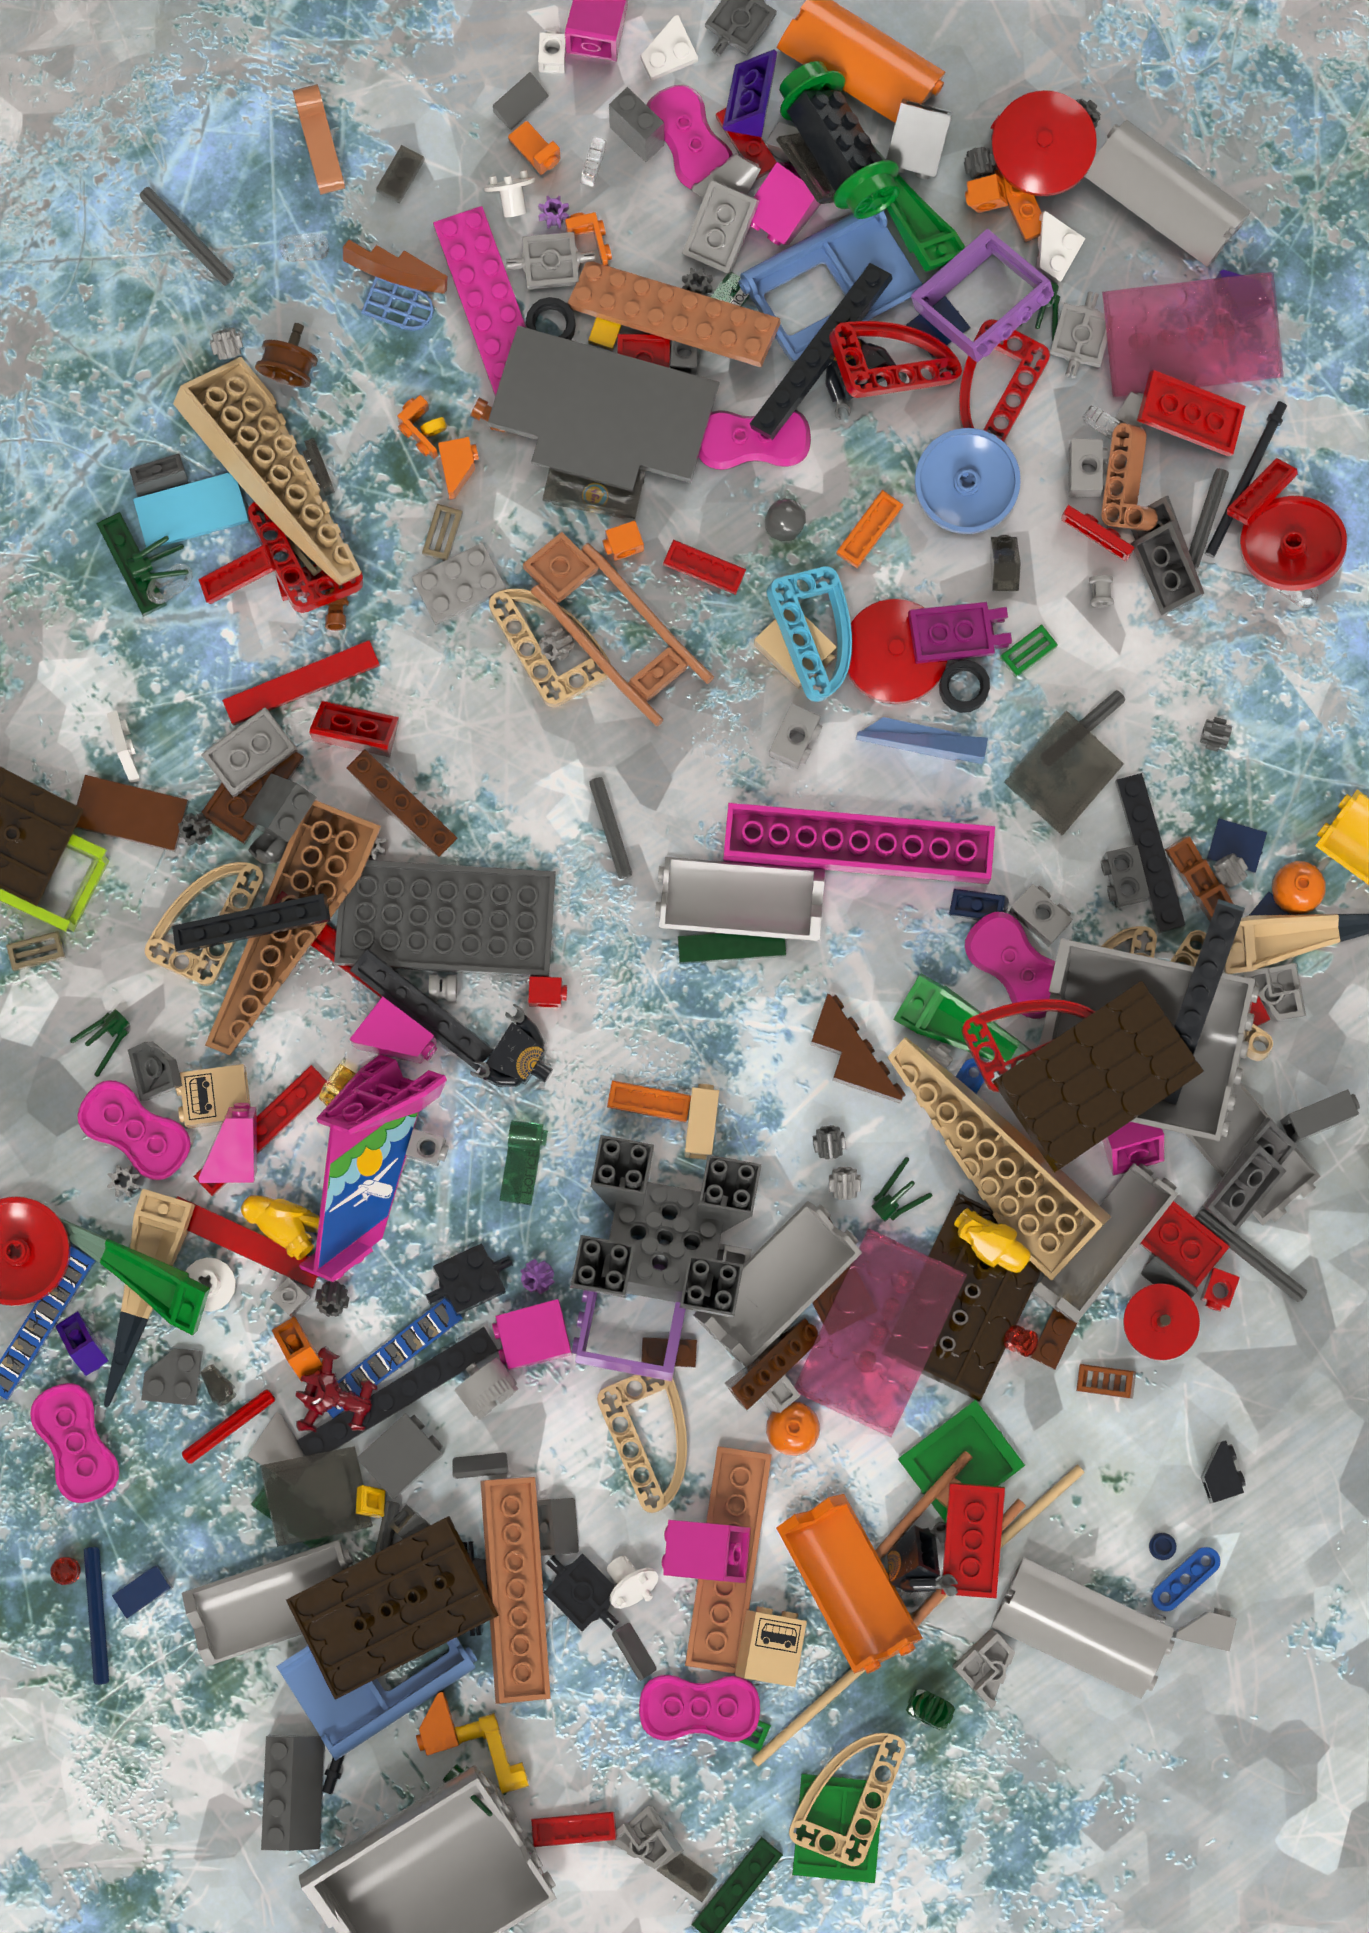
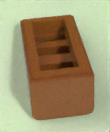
M1080 1364L1076 1391L1133 1399L1136 1372ZM1088 1371H1093L1091 1387H1086ZM1099 1372L1104 1373L1102 1389L1097 1388ZM1111 1374H1115L1113 1390H1109ZM1122 1375L1126 1376L1124 1392L1120 1391Z

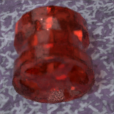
M1019 1325L1011 1326L1004 1337L1006 1349L1011 1352H1017L1024 1357L1031 1356L1036 1351L1039 1342L1036 1332L1025 1330V1328Z
M59 1558L51 1566V1577L58 1584L70 1585L79 1579L81 1567L73 1558Z

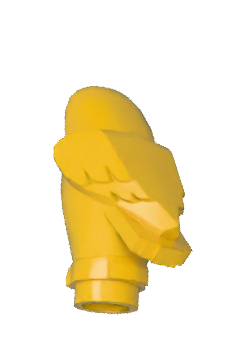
M251 1195L242 1203L241 1213L247 1222L255 1223L267 1237L287 1249V1254L290 1257L294 1256L297 1260H301L314 1248V1245L311 1243L313 1238L306 1232L318 1233L319 1215L284 1199L275 1200L261 1195Z
M968 1208L956 1219L954 1225L959 1228V1237L972 1245L976 1256L985 1264L991 1267H995L998 1264L1008 1271L1019 1273L1031 1259L1030 1251L1016 1240L1017 1231L1005 1224H995Z

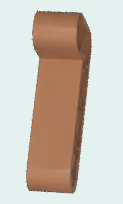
M318 84L292 90L320 195L346 189Z
M1121 423L1113 431L1101 516L1103 522L1108 526L1149 531L1156 526L1158 515L1153 508L1137 505L1146 446V432L1139 426Z

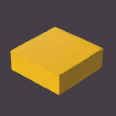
M596 317L588 343L613 351L621 325Z
M365 1485L358 1486L356 1514L375 1518L384 1517L385 1490Z

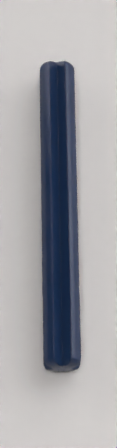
M88 1547L84 1549L93 1681L95 1685L109 1683L100 1550L98 1547Z

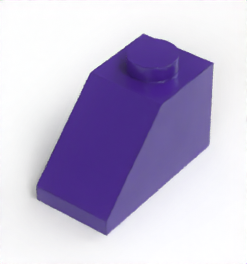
M78 1311L55 1326L70 1357L85 1376L98 1370L109 1361L100 1343Z

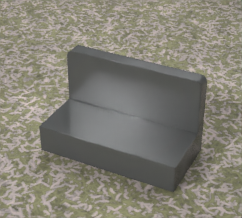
M575 1499L538 1500L537 1510L541 1556L578 1553Z

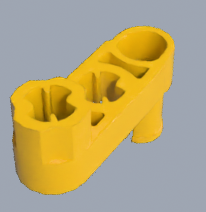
M495 1713L479 1717V1721L455 1727L459 1744L481 1737L487 1739L502 1794L529 1786L523 1762L509 1765Z

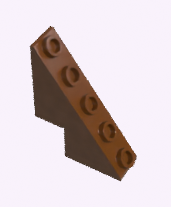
M365 749L346 767L390 816L399 821L417 842L438 857L458 839Z
M827 994L810 1045L841 1055L832 1081L901 1103L902 1098L906 1095L898 1083L893 1085L888 1078L890 1071L882 1060L877 1062L872 1053L875 1050L867 1039L862 1040L858 1035L857 1031L860 1029L851 1016L849 1018L845 1016L842 1011L844 1005L836 994L834 996Z
M806 1318L802 1319L775 1339L747 1368L745 1367L725 1382V1385L744 1409L748 1410L821 1340L818 1336L817 1328L810 1324Z

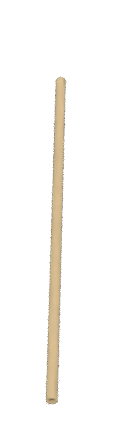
M1076 1465L1002 1532L1001 1548L1085 1473L1079 1465ZM946 1595V1596L939 1602V1604H940L945 1598H947L948 1595ZM918 1609L911 1614V1617L918 1611ZM850 1669L752 1757V1761L758 1767L764 1763L865 1670L854 1674L853 1670Z

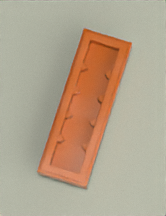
M995 170L994 174H997L1004 180L1007 203L1024 242L1041 236V221H1039V217L1042 212L1034 195L1014 188L1003 178L999 170Z
M882 490L836 551V554L858 569L904 505Z
M612 1081L607 1108L686 1123L691 1095Z

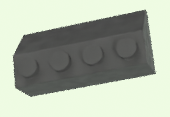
M266 1736L261 1850L295 1851L320 1849L324 1742L321 1736Z

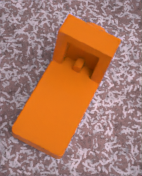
M525 121L508 135L509 141L540 175L544 174L547 170L553 169L559 163L561 157L558 145L554 141L548 144L528 121Z
M596 212L589 214L575 213L568 219H565L566 231L574 232V236L594 232L601 263L603 266H608V260L612 259L609 244L604 245L602 236L606 235L603 220L597 219Z
M421 395L416 399L411 398L402 407L403 411L397 415L400 424L398 428L407 438L412 436L417 441L416 447L424 456L429 454L435 459L438 457L437 449L413 425L429 410L428 402Z

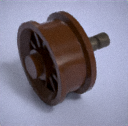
M294 323L288 343L279 340L263 341L262 349L264 353L262 359L256 362L255 369L265 377L276 382L299 388L309 387L311 384L309 375L312 367L317 365L318 358L311 352L298 346L304 326Z

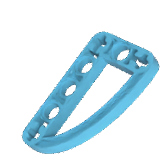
M828 566L777 578L768 586L766 591L806 697L814 702L825 700L841 686L849 669L852 652L851 622L845 594L837 572ZM822 576L824 577V579L828 578L830 580L829 583H827L826 581H822L816 585V581H818ZM797 580L805 581L808 585V591H801L797 586ZM778 587L779 590L784 591V594L777 593L775 589ZM828 593L837 631V660L830 681L798 601ZM784 610L792 611L795 615V621L785 619ZM793 634H799L803 637V646H799L793 641ZM803 658H808L813 662V670H808L803 666ZM813 686L821 687L822 691L814 690Z

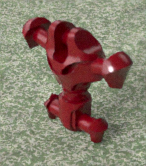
M325 1346L318 1352L319 1358H323L321 1370H317L314 1374L301 1375L300 1380L307 1383L305 1391H296L295 1396L309 1410L304 1419L296 1421V1427L299 1432L304 1430L317 1432V1427L313 1424L318 1415L323 1416L329 1409L339 1405L344 1411L354 1412L352 1421L348 1423L352 1431H363L365 1429V1426L362 1425L363 1419L371 1410L370 1397L373 1389L377 1390V1385L368 1379L361 1381L362 1389L360 1395L355 1394L354 1391L343 1392L342 1388L339 1387L340 1384L337 1382L336 1373L332 1372L333 1359H338L340 1356L334 1354Z

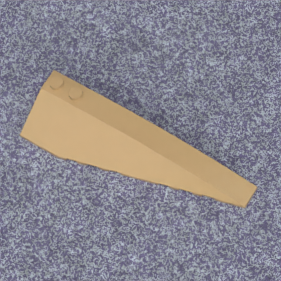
M239 357L181 385L173 405L267 516L339 585L359 576L361 570L348 544L343 542L340 536L341 530L337 523L334 524L329 514L330 508L326 501L323 502L319 494L320 489L303 455L299 454L296 448L297 443L293 435L289 434L282 413L279 414L275 406L276 401L273 395L243 358Z
M905 1037L888 1056V1059L906 1086L911 1088L917 1097L916 1101L921 1108L925 1109L931 1118L930 1122L936 1131L939 1130L945 1139L944 1143L968 1179L973 1181L979 1190L978 1194L983 1201L987 1202L998 1224H1005L1017 1231L1016 1240L1028 1248L1031 1253L1030 1261L1052 1281L1108 1222L1111 1216L1061 1169L1054 1173L1039 1149L964 1083Z

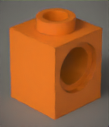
M997 174L967 182L966 202L977 213L1008 206L1004 180Z
M635 520L605 530L606 539L602 540L607 555L612 554L614 561L644 551V543Z

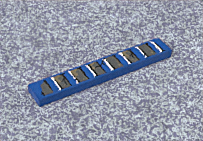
M73 1246L70 1248V1261L62 1281L49 1295L36 1302L0 1359V1396L6 1400H9L96 1262Z
M444 1298L337 1381L340 1384L339 1387L342 1388L343 1392L354 1391L355 1394L360 1395L362 1389L361 1381L369 1379L375 1385L380 1384L463 1320L462 1316H456L451 1304ZM337 1405V1407H332L327 1412L332 1418H335L344 1409Z

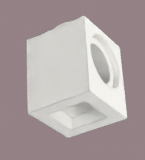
M553 30L540 33L539 72L565 74V34ZM551 47L557 48L559 50L555 54H549L546 52V50Z

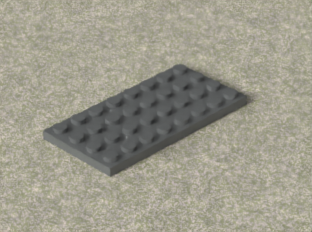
M368 860L362 876L338 908L334 964L354 966L368 948L393 969L549 977L556 871Z

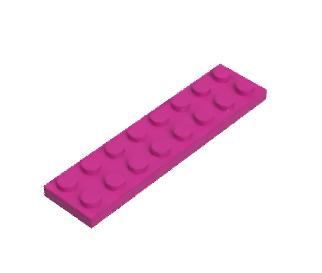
M480 206L435 221L433 225L491 387L496 396L517 327L522 326L526 328L485 212L483 207Z

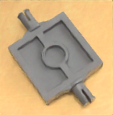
M574 232L524 236L522 237V258L506 259L507 270L523 268L527 281V290L576 285L579 282L578 270L580 263L595 262L594 251L579 252L575 245Z
M1088 292L1085 306L1063 304L1050 354L1069 361L1065 373L1067 377L1070 376L1073 368L1071 378H1076L1079 364H1087L1098 368L1101 366L1114 316L1101 313L1095 309L1099 296L1097 293H1094L1091 302L1093 292Z

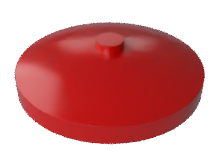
M1046 90L1027 93L1011 102L999 116L992 137V154L1000 174L1014 188L1035 196L1057 195L1077 185L1088 173L1093 163L1097 146L1093 121L1083 106L1063 93Z
M1304 496L1279 497L1274 499L1248 526L1244 524L1240 539L1241 556L1249 572L1262 583L1285 591L1307 590L1325 583L1340 569L1347 551V533L1340 517L1326 504Z
M887 599L869 605L852 620V652L847 675L852 683L869 698L887 704H905L925 696L940 681L948 660L917 664L915 662L908 612L912 609L924 608L923 606L903 599Z
M25 1197L0 1199V1304L23 1306L35 1303L49 1295L66 1274L71 1253L69 1236L61 1219L46 1205Z

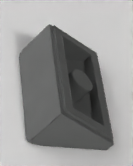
M529 72L493 104V112L512 130L549 95L534 75Z
M180 453L129 469L138 497L188 484Z
M1158 1256L1152 1258L1141 1272L1142 1276L1152 1284L1173 1285L1183 1290L1191 1298L1198 1292L1195 1286Z
M504 1452L456 1457L452 1460L453 1478L455 1479L507 1474L509 1472L507 1454Z
M630 1623L612 1632L614 1640L638 1680H643L657 1670L653 1660Z

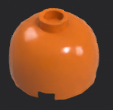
M1295 861L1285 864L1277 871L1272 880L1273 898L1282 910L1290 914L1310 913L1321 904L1325 896L1326 882L1324 876L1315 865L1308 862Z
M793 1402L780 1413L771 1412L766 1424V1434L769 1443L776 1451L785 1455L798 1456L807 1453L815 1446L820 1436V1423L816 1413L809 1406L801 1402Z

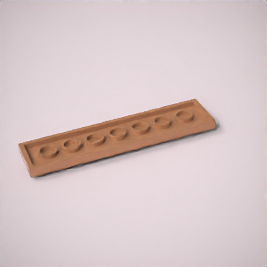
M596 262L585 263L579 276V282L576 283L567 303L572 310L758 367H762L781 324L778 317L613 267L603 266V264Z
M717 1447L706 1523L751 1528L746 1583L698 1579L685 1666L734 1674L736 1672L746 1610H749L772 1454Z
M535 1477L483 1480L480 1482L488 1594L499 1616L490 1620L495 1704L551 1699Z

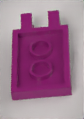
M987 602L912 609L908 612L916 664L993 656L995 654L994 648H1008L1009 644H1012L1011 633L994 635L992 623L1005 622V619L1008 618L1007 607L988 609Z

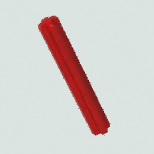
M268 1389L264 1390L182 1451L181 1454L188 1464H192L275 1402L273 1394Z

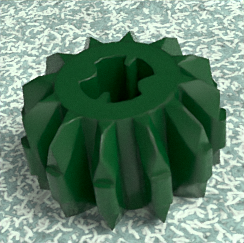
M917 1689L911 1695L906 1711L911 1717L938 1730H945L954 1717L955 1708L950 1702L936 1694L923 1689Z

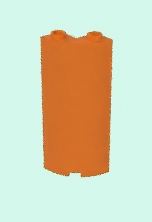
M806 0L801 6L799 14L788 25L776 47L802 65L820 61L824 63L828 71L841 72L845 77L843 91L896 123L902 99L925 104L933 94L937 96L944 85V82L941 80L945 71L833 0Z
M845 1494L828 1497L812 1510L794 1514L776 1527L854 1674L863 1670L869 1674L879 1669L881 1662L898 1653L904 1656L916 1649L914 1644L923 1639L895 1586L891 1584L887 1571Z

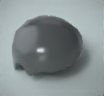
M788 498L779 499L774 502L765 516L766 531L772 538L779 541L794 540L803 530L806 523L804 509L798 502Z
M264 833L251 844L249 852L262 864H274L282 859L288 842Z

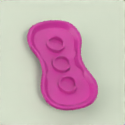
M687 85L670 86L656 93L647 102V106L664 122V141L673 154L676 175L687 188L691 189L695 183L701 182L710 175L712 170L716 167H721L733 155L727 144L711 130L706 118L704 101L695 89Z
M723 410L713 411L710 415L699 458L705 465L719 470L729 469L749 461H763L782 467L793 466L803 461L809 452L811 444L810 427L805 416L795 410L775 438L771 440L751 429L750 422L755 416H742Z
M993 912L980 919L971 928L965 939V951L971 963L978 969L996 977L1006 988L1012 1003L1050 999L1051 993L1049 988L1055 961L1041 955L1032 947L1022 925L1010 914ZM1047 1011L1024 1013L1022 1015L1032 1019H1041L1046 1017Z
M107 1080L97 1084L88 1092L79 1107L78 1123L83 1132L91 1139L120 1149L129 1158L134 1168L146 1178L153 1180L166 1179L173 1175L187 1158L191 1144L190 1137L185 1128L172 1119L149 1112L141 1105L133 1091L121 1082Z
M74 1383L59 1384L38 1395L31 1406V1422L37 1434L48 1444L55 1460V1479L60 1492L69 1501L75 1503L91 1502L109 1493L118 1481L119 1466L113 1453L103 1444L96 1432L94 1406L90 1395L84 1388Z
M661 1675L649 1680L644 1686L640 1696L639 1716L646 1733L658 1740L669 1741L688 1734L703 1733L723 1741L737 1742L748 1738L755 1731L760 1716V1700L755 1686L750 1681L741 1677L727 1676L709 1683H692L676 1676Z

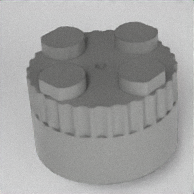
M497 1357L481 1369L477 1367L475 1362L468 1366L465 1370L470 1374V1377L454 1391L471 1414L477 1416L480 1420L497 1406L496 1401L502 1404L518 1390V1387L516 1386L517 1382Z

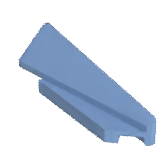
M886 717L857 732L856 740L952 761L959 759L977 764H983L988 741L986 737L961 736V733Z

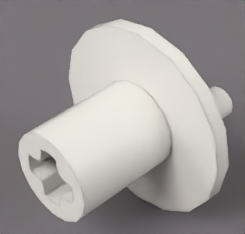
M527 170L519 171L521 178L512 179L511 176H506L504 181L497 182L496 176L489 177L490 185L484 187L485 192L499 191L504 217H513L527 213L522 186L535 182L534 177H528Z
M206 1257L196 1260L187 1268L186 1272L189 1273L190 1278L210 1288L204 1311L212 1312L222 1309L230 1302L235 1293L236 1280L233 1271L226 1263L217 1258Z
M620 1556L608 1565L607 1572L616 1583L609 1600L614 1608L629 1607L643 1598L646 1601L652 1599L653 1596L650 1592L658 1582V1574L654 1569L643 1568L636 1570L627 1556Z

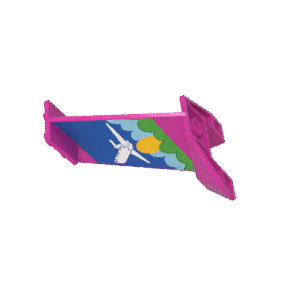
M380 1054L363 1066L316 1118L318 1123L330 1127L316 1252L299 1264L302 1270L334 1282L343 1277L345 1272L354 1265L361 1263L367 1255L373 1252L372 1246L383 1238L406 1159L405 1154L418 1114L440 1097L447 1081L445 1075L428 1070L413 1081L403 1077L396 1059Z

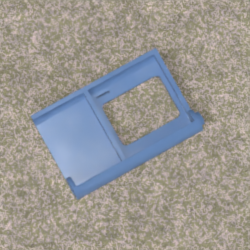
M884 211L866 219H857L852 213L740 274L741 280L738 281L745 295L749 294L759 312L776 317L764 298V295L819 264H825L843 294L846 295L869 263L891 273L893 280L862 321H869L911 298L910 295L923 285L888 230ZM830 315L794 335H787L780 324L775 338L791 362L796 361Z
M456 1637L447 1642L449 1646L447 1654L392 1690H384L378 1679H375L336 1700L309 1646L276 1667L336 1761L474 1670L476 1667L473 1663L477 1661V1658L468 1646L464 1649Z

